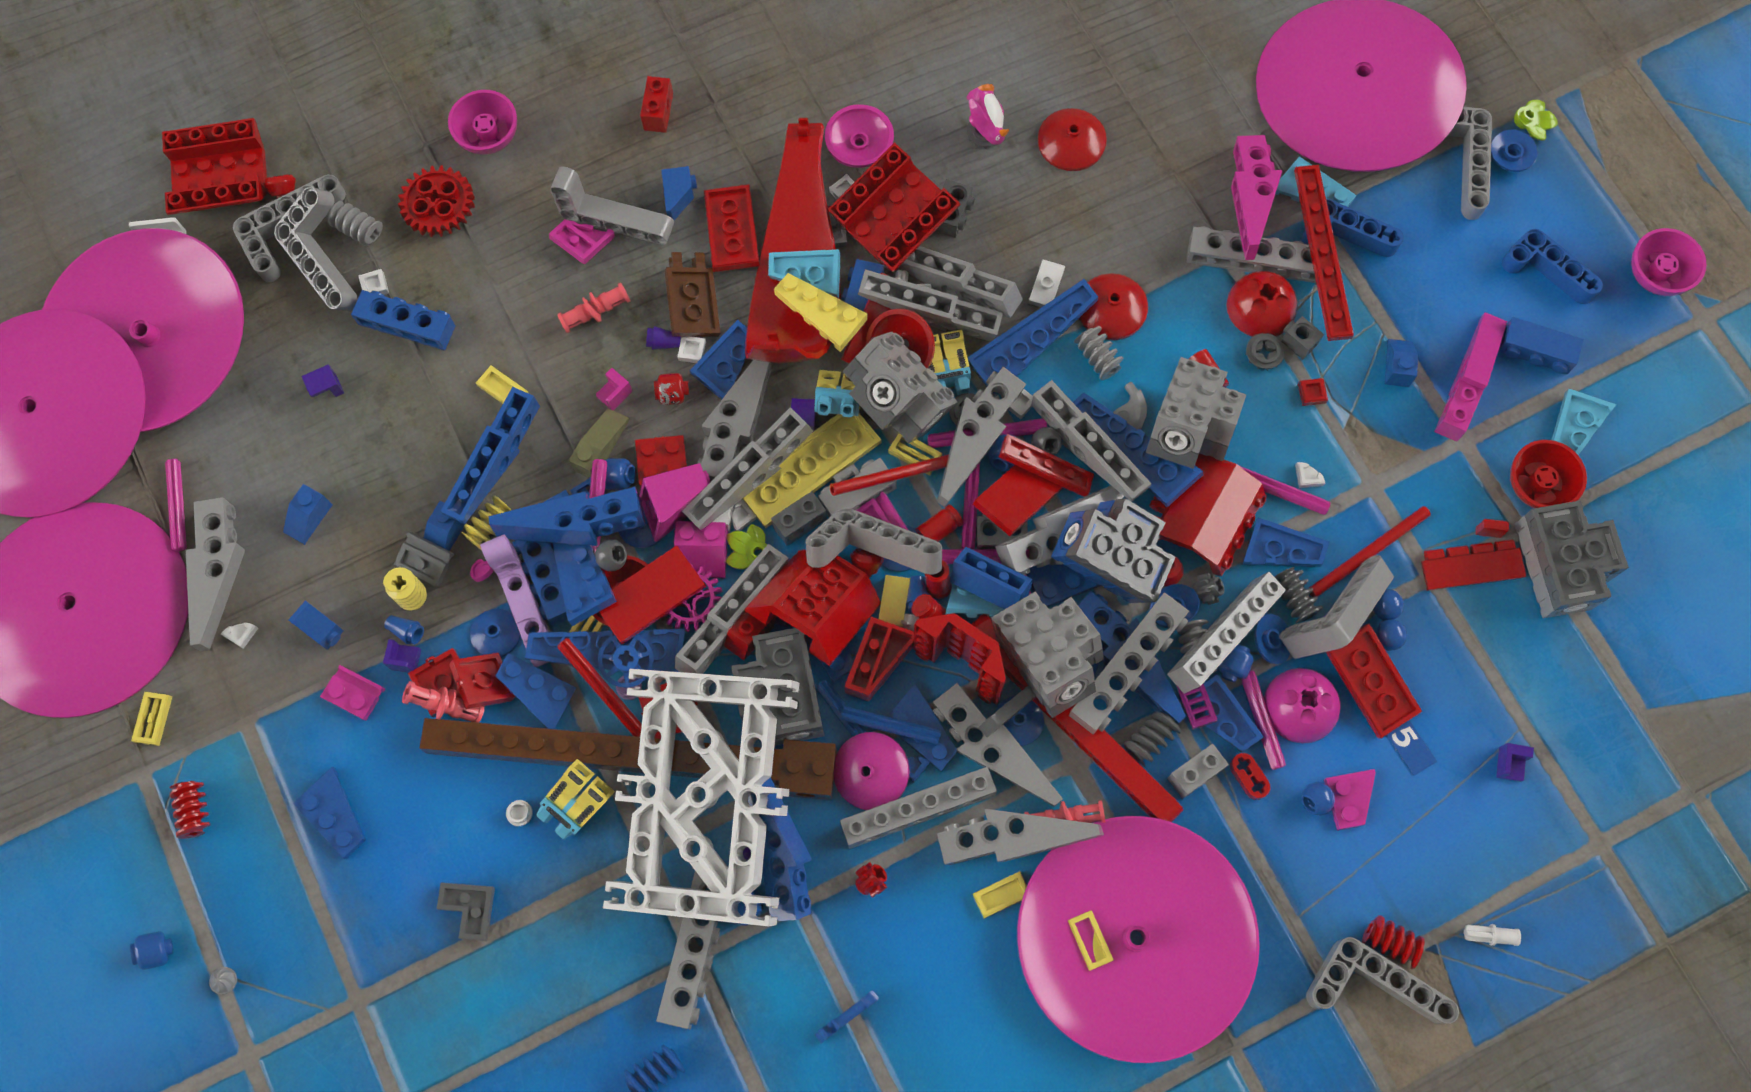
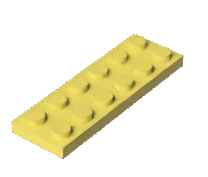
M860 413L858 416L843 417L841 414H837L811 433L779 466L781 469L742 499L766 529L772 524L771 518L811 491L814 493L833 479L832 476L854 464L881 444V438Z

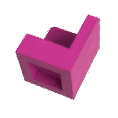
M611 368L605 374L608 382L596 393V397L614 411L633 391L630 383Z

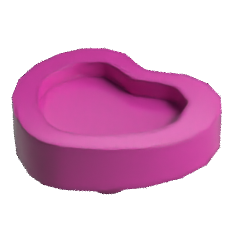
M478 559L472 565L470 575L476 582H480L488 578L494 570L487 561Z

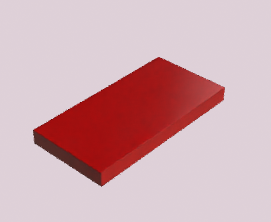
M750 184L704 190L713 272L760 266Z
M1014 465L977 497L972 505L1007 535L1011 536L1064 487Z
M676 545L614 587L612 591L617 602L599 611V613L619 642L624 644L704 589L706 585Z
M1370 624L1363 625L1348 645L1326 652L1377 738H1383L1422 712Z

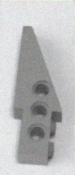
M921 246L898 267L922 282L931 284V287L938 291L958 296V300L1003 312V316L1009 318L1012 317L1023 300L1015 282L976 270L973 263Z
M866 269L858 295L890 309L911 310L920 315L928 325L946 332L947 329L951 331L962 330L965 335L989 342L996 338L1003 312L958 300V296Z
M753 360L702 424L705 435L703 450L705 452L703 459L699 458L698 463L701 464L703 471H707L710 482L739 454L741 444L748 445L753 440L773 363ZM733 410L736 412L733 416H725L727 411ZM727 432L730 434L725 439L719 438L721 433ZM721 454L724 456L720 461L712 460L715 455Z
M1004 367L998 373L994 371L986 381L988 386L984 391L979 389L972 400L968 397L964 400L937 502L944 507L980 463L999 435L1003 433L1006 426L1000 420L1026 386V383ZM991 393H999L1002 399L997 400L993 398ZM978 410H983V411H985V412L987 413L988 417H987V418H982V417H980V416L978 415L977 411H978ZM963 429H971L974 436L965 435Z
M1052 380L1033 394L1031 406L1046 420L1051 428L1060 434L1063 440L1062 445L1132 502L1151 486L1150 481L1086 412L1082 413Z
M790 407L756 442L752 440L682 512L702 530L781 469L779 466L813 430Z
M1110 485L1034 518L1033 521L1036 529L995 546L1001 564L1023 575L1030 573L1029 568L1035 565L1039 568L1048 564H1064L1051 558V555L1070 512L1097 509L1100 502L1123 499L1124 495ZM1047 539H1048L1049 542H1050V548H1049V549H1048L1047 544H1046ZM1027 548H1028L1029 553H1030L1029 558H1027V556H1026V549H1027Z
M223 497L194 502L196 548L186 550L190 646L198 651L210 650L245 552V549L236 543L237 533L233 526V519L236 518L235 507ZM220 522L219 527L213 530L214 526ZM218 546H221L220 551H218L217 553H214V552H215V549H216ZM223 568L222 573L215 577L217 571Z
M768 544L708 613L707 620L677 653L675 656V669L682 673L703 674L722 650L727 649L724 647L728 630L744 614L748 604L788 563V557Z
M958 683L933 701L936 707L933 712L941 722L946 720L952 727L949 732L957 742L961 740L964 742L963 745L957 748L961 755L984 768L988 767V770L1053 807L1063 800L1004 724L989 737L983 734L979 742H971L969 740V732L973 729L980 730L978 727L986 721V718ZM957 709H962L967 714L966 719L962 722H956L952 718L953 712ZM989 749L996 750L999 754L998 760L994 763H989L984 758L985 752Z
M985 809L987 818L985 821L984 817H978L968 820L969 825L959 827V823L943 827L944 832L937 833L945 865H953L996 853L998 862H1006L1104 836L1102 827L1099 824ZM1020 819L1024 824V829L1021 833L1015 834L1012 825L1016 820ZM992 826H995L999 831V835L994 841H991L987 836V832ZM970 833L973 836V844L967 848L964 846L962 839L965 834Z

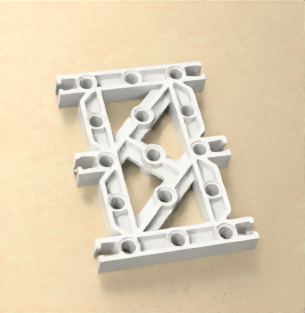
M629 669V679H643L644 676L649 677L647 690H641V687L627 688V695L653 698L643 710L638 766L645 773V776L618 774L617 782H625V785H631V781L637 782L636 796L616 791L615 801L642 803V805L632 813L626 873L633 882L606 881V892H611L612 889H624L626 891L625 903H618V898L612 897V900L604 901L603 908L760 926L777 925V917L765 915V918L756 916L757 903H766V906L778 908L779 898L752 895L751 893L761 885L767 826L759 817V814L787 816L788 806L782 805V808L775 809L767 808L766 805L768 794H777L776 798L782 799L783 796L789 797V789L762 787V784L772 776L777 718L769 708L797 709L798 702L792 700V697H786V701L783 702L777 701L778 688L787 687L793 689V692L798 693L799 682L781 679ZM666 679L667 687L664 691H661L660 683ZM715 682L717 686L716 692L710 695L709 687ZM766 686L767 695L765 698L760 699L759 690L761 687ZM693 701L745 705L739 759L725 743L722 734L714 729ZM676 724L691 742L692 749L699 753L711 768L698 781L689 784L686 791L677 799L669 791ZM659 731L661 733V741L656 744L654 737ZM709 735L711 737V744L708 748H705L703 741ZM757 739H760L762 747L756 753L753 745ZM652 784L656 788L653 797L649 795V787ZM703 788L706 796L701 802L698 798V793ZM727 790L735 799L729 867L726 866L714 850L711 840L704 836L693 822L707 808L714 806L718 798ZM751 793H755L757 797L754 806H750L748 803V797ZM665 831L679 848L681 857L692 865L710 890L659 885ZM646 837L650 841L648 850H645L643 847V841ZM695 842L700 845V852L697 856L693 853L692 849ZM745 847H749L751 850V858L748 861L743 857ZM640 891L644 895L642 904L637 900V895ZM690 896L695 902L692 910L687 906V900ZM741 901L746 906L743 916L739 914L737 909Z

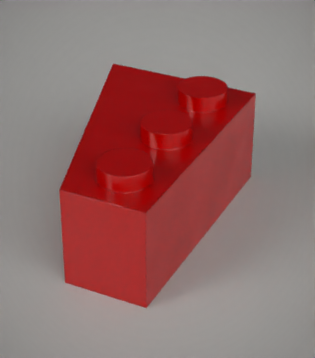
M871 617L844 687L845 694L869 702L913 648L914 631Z

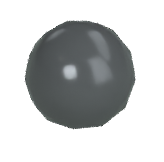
M1042 427L1033 434L1031 445L1056 455L1061 449L1062 439L1055 429Z
M606 540L597 547L595 559L600 568L605 571L614 572L625 565L627 551L623 544L617 540Z

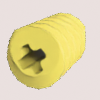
M495 495L492 497L495 505L486 503L485 507L488 512L479 510L478 514L481 519L472 517L471 521L474 526L465 524L464 528L467 533L461 532L480 550H482L480 546L482 541L491 540L489 534L496 536L489 525L488 516L511 511Z
M398 567L389 571L384 577L383 585L387 594L401 608L413 611L423 606L427 598L426 588L411 571Z

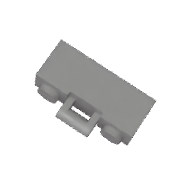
M878 458L875 461L869 460L863 464L860 472L852 464L832 476L836 483L844 481L853 475L855 476L853 478L888 470L882 459ZM896 480L836 496L831 494L829 485L820 492L818 499L826 509L827 516L831 517L839 509H859L872 498L876 499L880 496L882 491L886 495L896 489Z

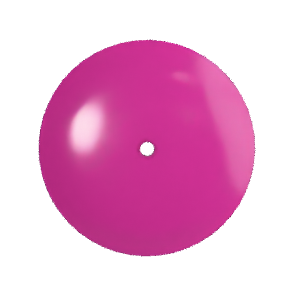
M1332 0L1312 6L1298 13L1273 34L1262 52L1256 74V91L1261 111L1271 129L1286 145L1316 163L1340 170L1360 172L1396 168L1415 161L1432 151L1450 134L1463 110L1467 89L1464 65L1449 37L1435 23L1417 11L1386 0Z
M148 228L131 230L109 237L92 246L77 257L60 275L42 310H71L92 316L111 327L125 340L138 361L145 385V413L140 432L151 431L172 424L186 417L207 401L220 387L233 366L243 335L244 308L242 296L237 281L225 261L200 240L168 229Z
M47 309L28 312L0 324V514L29 518L42 517L69 510L85 502L103 489L118 474L131 455L144 419L146 399L144 380L138 361L131 348L115 330L104 322L81 312Z
M86 502L56 514L34 517L15 529L0 543L1 699L18 709L39 716L52 718L80 717L101 712L127 700L153 680L166 665L178 646L188 618L187 570L180 552L171 549L170 537L161 527L132 509L116 504ZM75 602L73 608L70 609L71 604Z
M1144 816L1114 817L1105 819L1106 823L1097 821L1093 824L1101 825L1104 836L1052 849L1038 865L1029 880L1021 902L1017 926L1018 951L1024 977L1036 1002L1051 1022L1071 1040L1092 1052L1111 1059L1132 1063L1162 1062L1185 1056L1197 1051L1219 1036L1233 1022L1250 994L1259 959V930L1251 898L1244 883L1229 861L1213 845L1189 829L1169 821ZM1092 910L1114 961L1089 971L1067 920ZM1086 918L1075 923L1091 962L1095 963L1093 951L1095 931L1090 919ZM1132 931L1141 933L1143 937L1141 945H1135L1131 942L1130 934Z

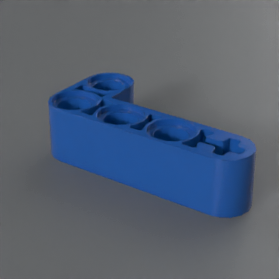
M1326 199L1333 235L1384 257H1391L1396 253L1404 238L1401 230L1333 200ZM1306 229L1302 235L1304 244H1308Z
M1539 229L1527 231L1511 247L1502 260V266L1505 271L1513 274L1520 272L1530 263L1580 304L1590 303L1603 288L1602 280Z

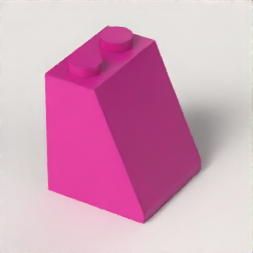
M700 463L643 478L639 496L642 500L643 511L655 542L660 541L675 528L676 521H684L687 518L682 511L710 483L709 475L706 470L703 471Z

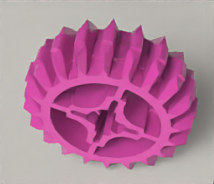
M698 567L697 574L708 589L701 590L695 594L696 597L693 598L692 603L693 610H691L690 604H687V600L679 605L688 609L690 618L681 617L670 611L661 617L670 616L666 621L667 625H671L675 620L677 621L675 629H680L681 625L685 624V632H689L691 624H694V629L697 631L699 629L698 623L706 621L708 613L715 607V603H718L722 598L715 596L722 592V588H713V586L717 585L718 579L715 578L709 581L712 575L711 571L706 572L703 576V567ZM710 597L706 610L702 614L697 615V603L705 600L704 598Z

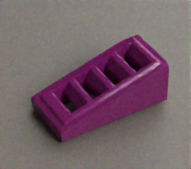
M1204 684L1187 693H1183L1176 685L1192 730L1218 721ZM1197 692H1200L1202 695L1191 700H1188L1186 697ZM1204 701L1205 706L1191 710L1190 705ZM1207 711L1209 714L1198 719L1194 717L1195 714Z

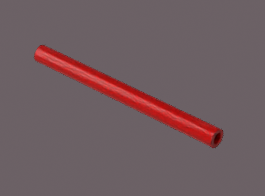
M949 454L830 484V492L833 496L943 469L946 468Z
M1422 506L1309 588H1313L1310 595L1312 597L1320 596L1359 568L1368 558L1377 555L1430 517L1429 509Z

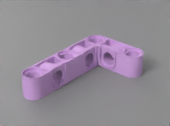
M503 534L480 544L487 563L500 580L526 648L529 630L532 627L539 626L538 632H549L539 612L537 599L533 596L530 589L531 584L521 566L522 561L513 545ZM522 583L520 589L512 591L514 584ZM531 660L533 666L539 667L546 663H549Z

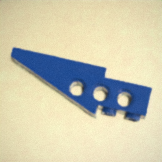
M514 387L511 388L491 427L486 426L440 512L443 515L465 524L519 454L520 450L518 447L540 408L533 395Z
M635 487L593 498H588L586 492H581L488 516L489 525L497 537L505 534L508 539L591 546L598 545L597 537L607 536L615 532L645 525L642 500Z
M1091 591L1078 606L1100 633L1102 649L1104 650L1102 662L1107 666L1140 623L1135 618L1129 625L1122 613L1119 611L1114 612L1108 606V602L1100 594L1095 595ZM1101 615L1106 619L1107 623L1103 625L1098 624L1094 617ZM1113 633H1122L1125 636V641L1119 642L1115 640ZM1148 640L1140 641V645L1144 650H1152ZM1128 659L1125 661L1127 669L1136 670L1138 668L1134 660ZM1157 661L1149 672L1144 669L1139 677L1142 681L1134 691L1157 712H1164L1179 725L1186 715L1159 661Z
M771 777L762 784V787L776 788ZM751 793L748 797V803L750 806H754L757 797L755 793ZM768 794L767 808H782L784 803L782 799L776 798L777 794ZM788 811L787 816L759 814V817L767 826L762 869L767 897L779 898L778 908L768 906L769 914L771 917H777V921L798 920L810 915L811 901L808 895L807 875L803 863L809 862L812 859Z

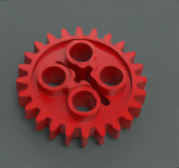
M432 165L430 172L422 168V175L419 176L414 172V180L406 179L409 186H401L404 194L398 195L401 200L398 206L404 221L408 226H411L414 232L419 230L420 234L424 235L428 231L430 237H433L435 232H438L440 237H442L445 230L449 234H452L451 228L453 227L460 230L458 223L466 224L465 216H472L470 209L475 208L472 201L475 199V196L472 192L471 184H469L466 177H462L460 171L454 173L452 167L445 171L443 165L436 171Z

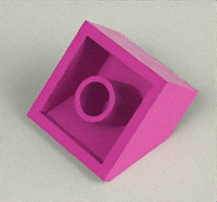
M676 521L674 547L676 545L679 547L689 563L693 564L695 571L697 572L698 567L702 566L703 576L706 572L711 571L712 575L710 578H726L728 545L726 523L711 522L700 530L693 522Z

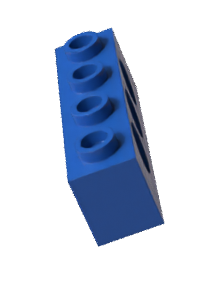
M362 290L351 313V316L358 325L444 351L456 327L450 315L445 311L437 310L435 312L418 303L415 305L408 304L398 297L391 299L374 290L371 292ZM387 309L384 313L379 314L382 310ZM404 316H408L407 319L401 321ZM431 322L427 327H423L425 323Z
M512 541L517 554H522L525 562H522L521 566L526 577L531 576L533 584L530 585L535 599L539 597L542 606H539L538 609L543 620L548 619L552 626L568 620L552 542ZM534 549H541L539 555L534 557L530 556L531 552ZM543 570H550L546 578H539ZM559 592L555 600H548L550 593Z

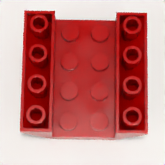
M254 118L162 132L163 153L171 162L172 191L165 192L167 215L261 201L268 193L263 185L265 178H267L265 150Z
M894 142L828 208V211L867 252L884 267L894 272L961 204L945 188L941 190L913 164L911 157Z
M799 550L748 604L745 611L764 624H767L776 615L812 638L813 641L808 652L830 666L879 608L881 601L867 573L837 555L824 567L815 568L808 565L806 550Z
M955 613L917 619L914 624L913 649L916 651L915 654L926 662L930 660L934 663L944 648H948L947 652L956 659L963 658L969 662L968 666L972 670L979 673L976 692L979 693L978 697L988 704L993 702L997 705L1006 680L999 643Z

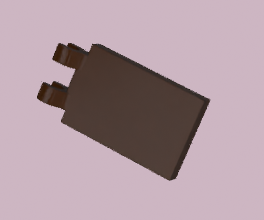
M672 252V257H669V267L665 269L672 337H719L721 332L713 269L706 268L705 254L703 252H695V258H692V267H683L681 252Z

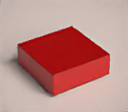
M1324 378L1299 381L1298 387L1302 406L1327 403L1328 397Z
M1484 519L1476 526V535L1501 538L1509 531L1508 521Z

